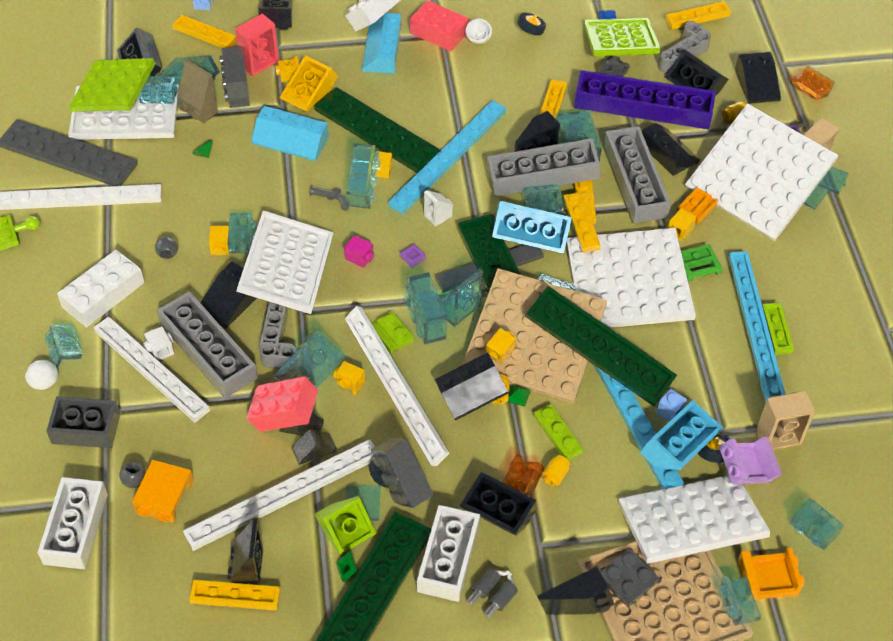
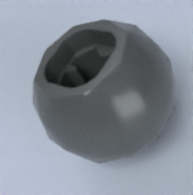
M170 236L159 238L155 244L156 254L163 259L173 258L178 251L177 241Z
M130 462L121 468L119 477L122 484L126 487L136 488L140 486L146 471L141 464Z

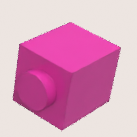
M355 235L344 247L345 259L364 268L374 258L373 244Z

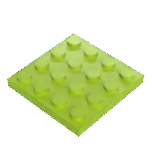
M648 18L584 20V28L593 56L619 57L621 55L637 56L646 54L651 56L660 54V46Z
M154 59L95 60L69 105L71 112L132 110L156 64Z

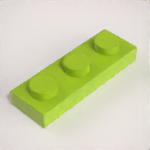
M762 304L775 355L793 354L794 346L782 304Z
M552 404L534 412V418L561 456L569 460L583 453L582 446Z

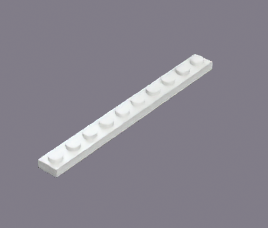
M161 184L0 192V210L154 203L162 201Z
M356 306L345 318L347 324L431 466H438L450 454L364 310L362 307Z
M369 439L183 530L184 536L191 549L195 551L249 524L253 518L259 519L370 464L373 456L371 449L375 448V446Z

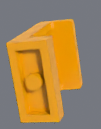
M152 460L132 501L135 512L144 517H155L162 522H174L176 519L175 510L186 486L191 488L194 481L191 470Z
M788 547L784 553L751 556L750 551H741L737 562L747 600L799 595L801 588L804 586V578L801 573L799 574L798 557L793 553L792 547Z

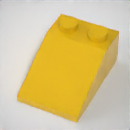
M305 55L279 98L307 112L331 90L339 76L331 67Z

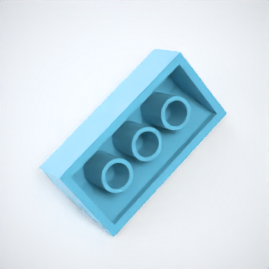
M385 13L377 21L369 25L362 65L363 72L395 74L401 35V14Z
M263 106L257 116L251 142L252 144L316 161L329 139L328 123Z
M499 201L492 237L564 253L572 217Z
M692 400L649 440L640 453L655 467L681 470L723 427Z

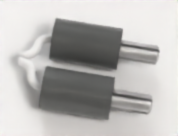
M488 568L472 587L473 593L467 599V603L473 605L479 597L485 598L501 579L500 575H508L509 581H505L489 600L491 605L484 612V615L490 618L496 610L502 611L518 592L511 578L512 573L509 571L502 572Z

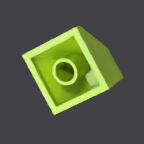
M358 496L332 503L315 513L324 534L340 555L377 534Z

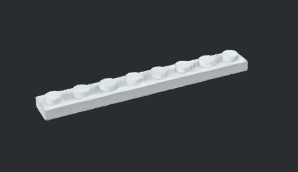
M109 316L93 327L97 335L194 423L210 412L209 406Z

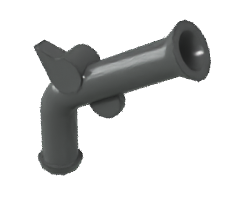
M311 186L310 196L318 195L327 197L328 200L337 199L340 201L342 210L346 211L349 209L350 206L347 203L346 197L341 194V189L334 188L333 191Z

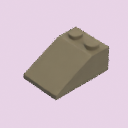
M187 59L184 63L177 94L178 106L195 120L205 123L218 113L212 74Z

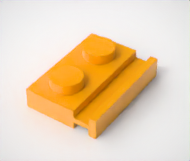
M697 187L680 204L677 212L682 208L696 216V224L699 225L717 206L719 199L715 200L712 198V195Z

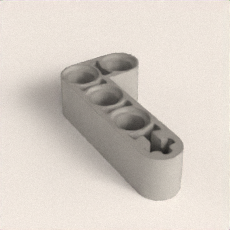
M693 21L687 22L684 28L683 40L661 53L659 70L663 73H668L684 49L696 57L706 52L709 48L711 34L698 23Z
M269 302L259 347L261 363L265 367L291 369L297 365L296 348L292 344L282 343L288 309L285 306Z

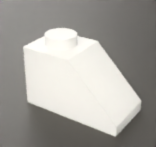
M428 190L424 192V216L435 227L452 217L453 204L449 199H446L440 193Z

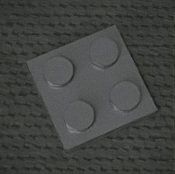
M629 548L600 572L609 590L628 608L660 580V577Z

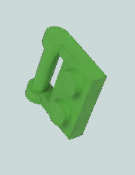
M710 244L681 251L688 282L705 275L722 273V266ZM707 264L712 265L711 267L703 268L692 272L690 270L691 268Z

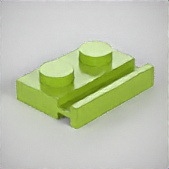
M393 312L377 319L372 324L390 354L394 350H399L414 341V336Z

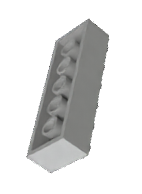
M640 127L606 131L604 148L633 223L668 218L671 203Z
M593 138L488 156L489 172L495 196L600 178V163Z
M190 291L157 310L160 325L166 332L170 333L172 339L224 399L258 379L256 365Z

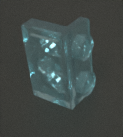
M50 326L48 333L45 334V344L49 347V357L53 360L54 365L59 367L61 360L81 359L83 353L74 326Z
M728 576L723 577L719 585V594L721 598L725 599L727 615L729 618H732L734 625L760 620L761 614L746 577L729 580Z

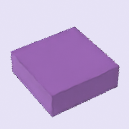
M415 244L400 252V257L411 268L426 259V255Z

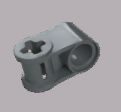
M613 56L601 63L599 73L624 76L628 72L630 65L621 61L620 57Z

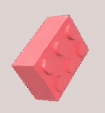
M427 0L410 18V34L452 51L466 36L465 30L469 23V18Z
M264 14L235 28L237 45L243 48L245 70L252 77L279 61L275 24Z
M305 376L257 385L246 419L260 432L309 424L318 389Z

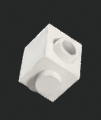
M163 327L153 329L144 334L146 342L143 344L145 349L149 353L151 352L158 361L174 354L171 344L173 339L169 332L166 333Z

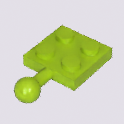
M10 214L0 217V251L20 245L16 233L26 229L31 231L37 230L40 226L39 219L35 216H30L24 223L14 226Z

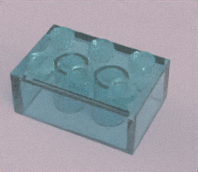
M590 110L556 114V120L560 123L559 144L593 138L600 162L602 146Z
M354 143L346 191L350 207L371 209L372 203H375L376 192H374V186L378 185L377 169L380 170L381 159H379V152H377L375 145Z
M430 273L407 277V286H405L407 297L405 298L407 309H411L412 322L417 325L416 332L418 338H422L424 345L445 340L447 315Z

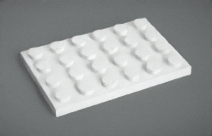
M179 84L144 85L132 110L72 112L68 136L77 140L174 138ZM76 86L75 95L80 86Z
M263 211L236 292L311 314L334 232Z
M729 475L619 498L620 509L647 564L770 536L768 526L743 484L733 485Z

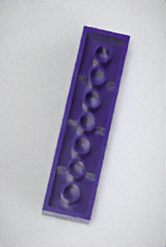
M581 70L574 108L709 130L716 91Z

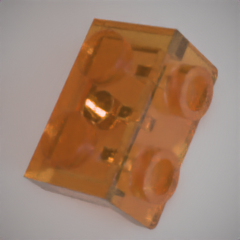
M806 66L803 73L794 76L792 80L796 88L808 92L810 97L814 99L827 97L835 83L810 66Z
M515 454L502 482L532 497L545 467L540 462L524 461L520 454Z

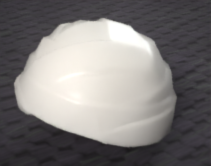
M474 19L467 24L465 34L470 42L482 44L491 38L492 27L486 20Z
M47 360L33 362L29 365L25 374L27 384L38 390L51 387L57 382L59 377L57 367Z

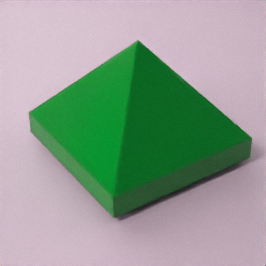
M208 141L194 150L193 155L209 158L213 144L212 141Z
M512 384L507 402L525 407L531 390Z
M348 552L336 563L342 582L348 580L358 569L351 552Z

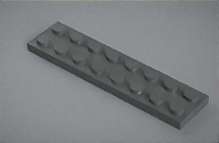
M18 119L14 121L0 138L1 148L111 186H122L138 165L136 159Z

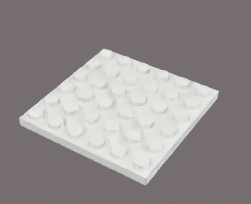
M747 103L687 181L685 187L692 192L698 187L712 195V198L715 200L719 199L717 207L775 242L837 160L838 155Z
M675 228L597 235L601 244L600 249L582 253L577 237L567 238L566 245L574 291L608 300L601 323L607 327L695 320L696 314Z

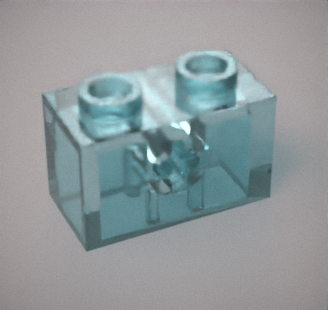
M148 77L139 94L140 103L174 104L178 92L175 77Z
M811 498L794 513L790 522L796 531L803 533L815 546H819L822 550H825L839 536L844 524Z

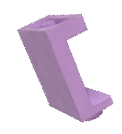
M762 437L754 443H736L735 439H730L719 447L733 485L770 483L782 475L768 437Z

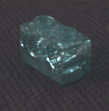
M558 184L523 188L522 201L525 207L551 213L562 211L563 198Z
M230 213L228 233L230 253H249L255 236L253 231L257 230L256 220H253L252 213Z

